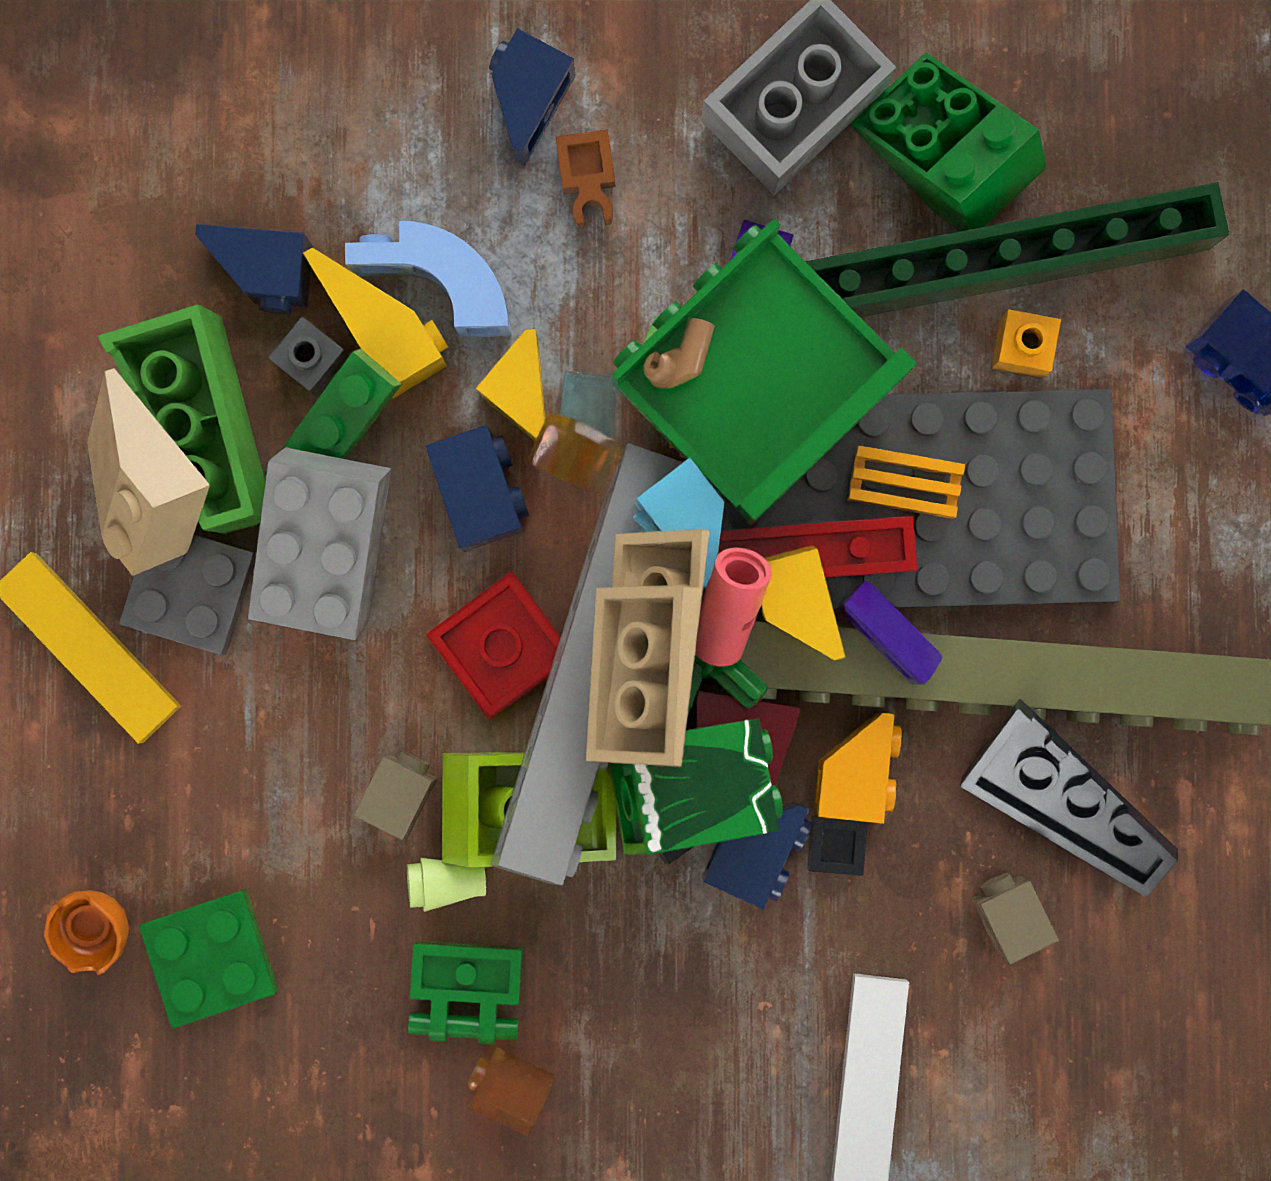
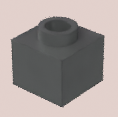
M301 317L269 356V359L318 398L349 355L304 317ZM305 346H313L315 349L314 357L308 362H299L297 356Z

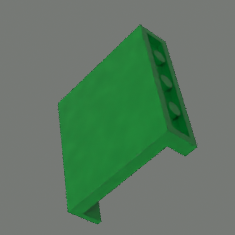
M775 218L763 230L757 225L751 227L733 246V250L737 255L723 268L717 263L710 266L694 283L693 288L697 293L683 306L677 301L669 305L653 323L657 331L642 345L637 340L632 341L612 362L617 368L612 373V384L686 460L691 458L711 486L750 526L897 386L917 364L902 347L895 353L778 235L780 223ZM689 318L701 319L713 324L715 328L703 369L697 377L673 388H658L649 381L643 369L646 358L654 352H658L661 355L680 347Z

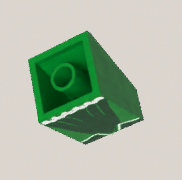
M759 718L686 730L681 766L609 762L624 854L650 855L779 831L777 819L782 817V799L777 786L771 785L767 763H770L773 758L772 743L768 732L765 729L761 730Z

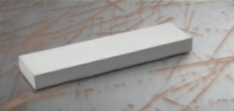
M853 973L831 1181H888L909 989V982L906 979Z

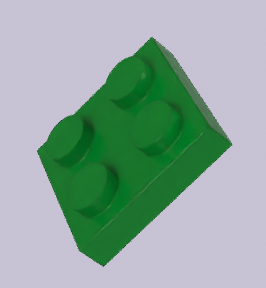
M247 889L139 925L171 1029L274 995L279 991Z

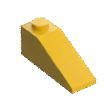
M313 247L303 253L360 348L402 384L392 397L393 399L447 367L440 352L447 349L448 345L433 320L423 325L414 310Z

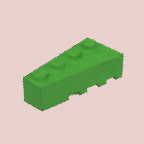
M198 304L99 335L98 338L106 353L111 354L119 368L120 376L209 483L210 487L198 520L202 529L227 534L260 524L266 481L222 316Z

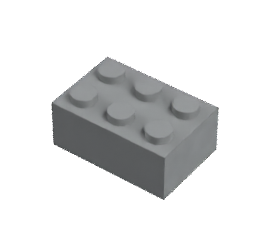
M810 0L704 100L701 121L775 195L888 88L896 66L831 0Z
M291 448L282 449L268 461L248 619L356 640L369 621L391 468Z

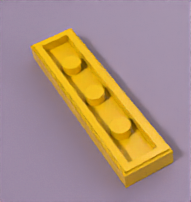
M30 552L0 580V599L138 744L144 743L181 707V704L37 553Z

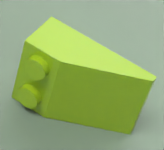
M525 752L443 753L442 862L467 868L493 867L490 864ZM597 769L591 789L598 792L596 808L588 824L581 823L576 839V844L582 845L579 862L616 860V803L612 779L606 769Z

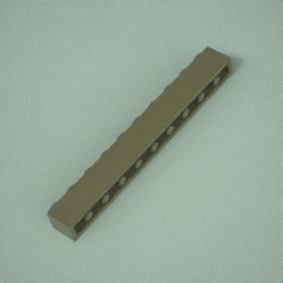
M759 621L754 622L744 652L740 658L767 684L768 690L763 699H776L777 689L798 690V701L830 703L831 693L852 694L851 705L884 707V698L894 697L906 698L905 709L938 711V701L959 702V713L992 715V705L1014 707L1017 701L1021 699L1041 719H1046V709L1067 710L1066 721L1099 723L1100 713L1120 714V725L1153 727L1154 717L1174 718V729L1207 731L1208 721L1228 722L1227 733L1261 735L1262 725H1271V659L922 634L940 652L942 660L925 684L912 685L857 629L838 627L845 658L833 660L773 624Z

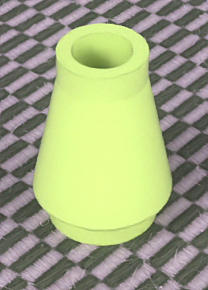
M420 857V863L407 864L410 908L423 907V911L426 912L472 897L486 896L485 868H467L444 863L442 860Z

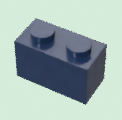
M484 425L425 445L458 546L463 552L524 532L520 519L530 515L520 486L510 489L503 469L513 466L503 435L493 438L488 426Z

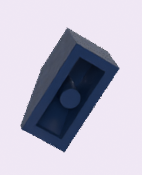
M517 28L509 43L503 40L498 45L490 61L489 69L493 71L491 75L515 161L525 166L574 80L575 66L574 58Z
M196 224L195 235L242 291L255 304H259V310L273 314H291L292 307L307 308L311 265L303 253L312 248L313 245L304 233Z

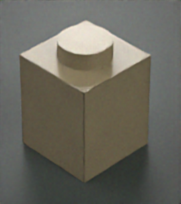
M404 751L400 752L398 758L392 755L383 756L354 817L401 840L407 838L438 779L426 773L430 764Z
M1004 873L984 882L980 886L983 893L971 898L998 956L1009 965L1059 941L1032 883L1028 879L1019 875L1012 878L1010 873Z

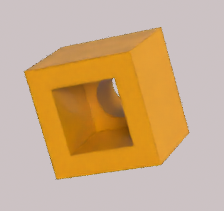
M1008 309L999 319L991 369L1043 379L1052 372L1061 319ZM1023 333L1037 336L1038 345L1036 349L1027 348L1023 344Z

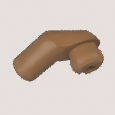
M689 318L681 346L661 355L658 352L650 354L644 362L645 376L658 388H673L697 377L703 369L715 326L701 319Z

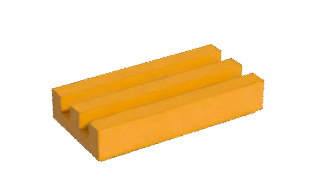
M858 445L855 450L847 501L954 519L957 516L958 507L956 506L962 486L960 482L961 477L964 475L965 464ZM865 461L949 475L948 483L866 469L864 466ZM863 480L946 495L944 504L861 490V484Z

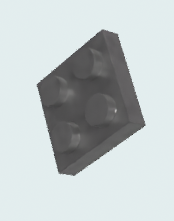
M193 535L188 553L134 575L119 624L226 656L253 571L256 553Z

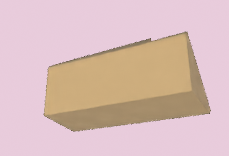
M691 529L615 534L612 587L596 588L586 761L681 766L710 530Z

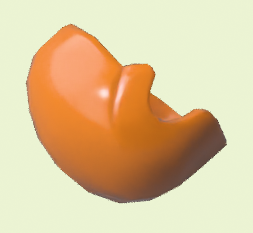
M94 890L76 891L64 895L53 905L46 917L43 936L50 954L67 966L71 973L96 971L97 975L105 973L126 949L130 926L125 909L115 898Z

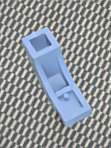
M399 221V242H392V238L387 235L369 234L361 236L358 243H345V264L357 276H417L427 279L443 289L452 301L454 327L459 337L512 336L508 308L494 273L476 250L454 234L426 223Z

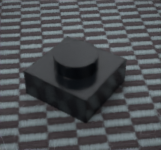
M811 815L812 827L810 830L807 870L811 872L863 876L868 822Z

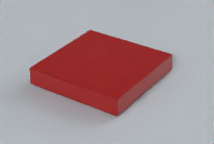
M512 571L426 634L489 721L549 677L561 638Z

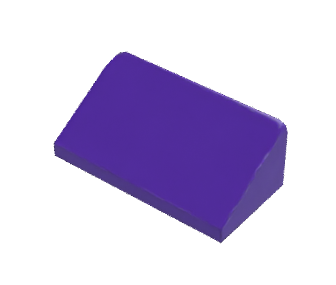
M863 582L838 606L840 608L838 611L912 685L925 684L941 662L942 655L870 582Z

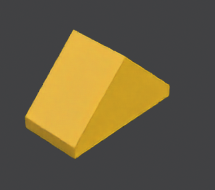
M527 329L523 331L476 387V390L482 399L534 442L544 444L548 443L539 339L536 329Z

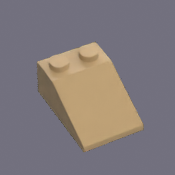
M114 368L104 372L87 445L104 545L110 555L115 559H120L132 576L188 553L210 485Z

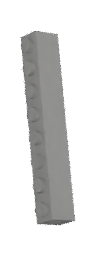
M627 443L617 454L490 866L548 884L562 886L565 876L572 878L577 870L581 858L582 845L576 844V839L581 823L588 824L596 808L598 792L591 789L597 769L605 770L609 763L586 761L596 588L612 587L615 534L643 532L633 516L640 512L634 504L636 498L683 463L681 461Z

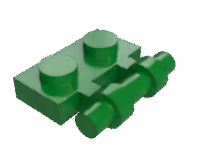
M415 941L412 954L410 999L431 1000L430 1014L410 1012L408 1034L429 1035L430 1041L447 1042V1037L478 1038V1044L495 1045L496 1040L517 1041L519 1019L498 1018V1004L519 1005L523 947ZM449 1002L480 1003V1016L449 1015Z

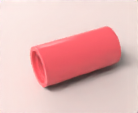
M729 548L722 551L716 558L700 605L695 655L708 664L729 666L738 662L742 657L772 575L768 562L756 552L744 548Z

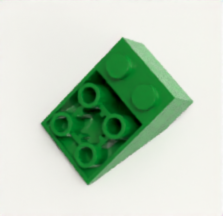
M927 52L851 122L852 128L930 209L959 231L985 227L1047 168L1038 128Z

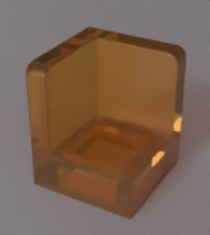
M548 413L530 452L528 463L575 488L603 496L625 445L579 420Z

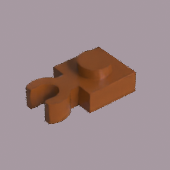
M608 129L556 136L563 194L579 192V196L574 201L572 208L576 227L578 229L584 228L583 212L590 206L599 207L603 212L605 225H610L613 220L612 203L601 192V189L616 187Z

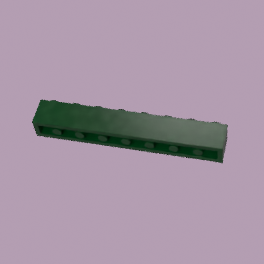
M1215 182L805 262L861 318L1209 251L1230 234L1219 183Z

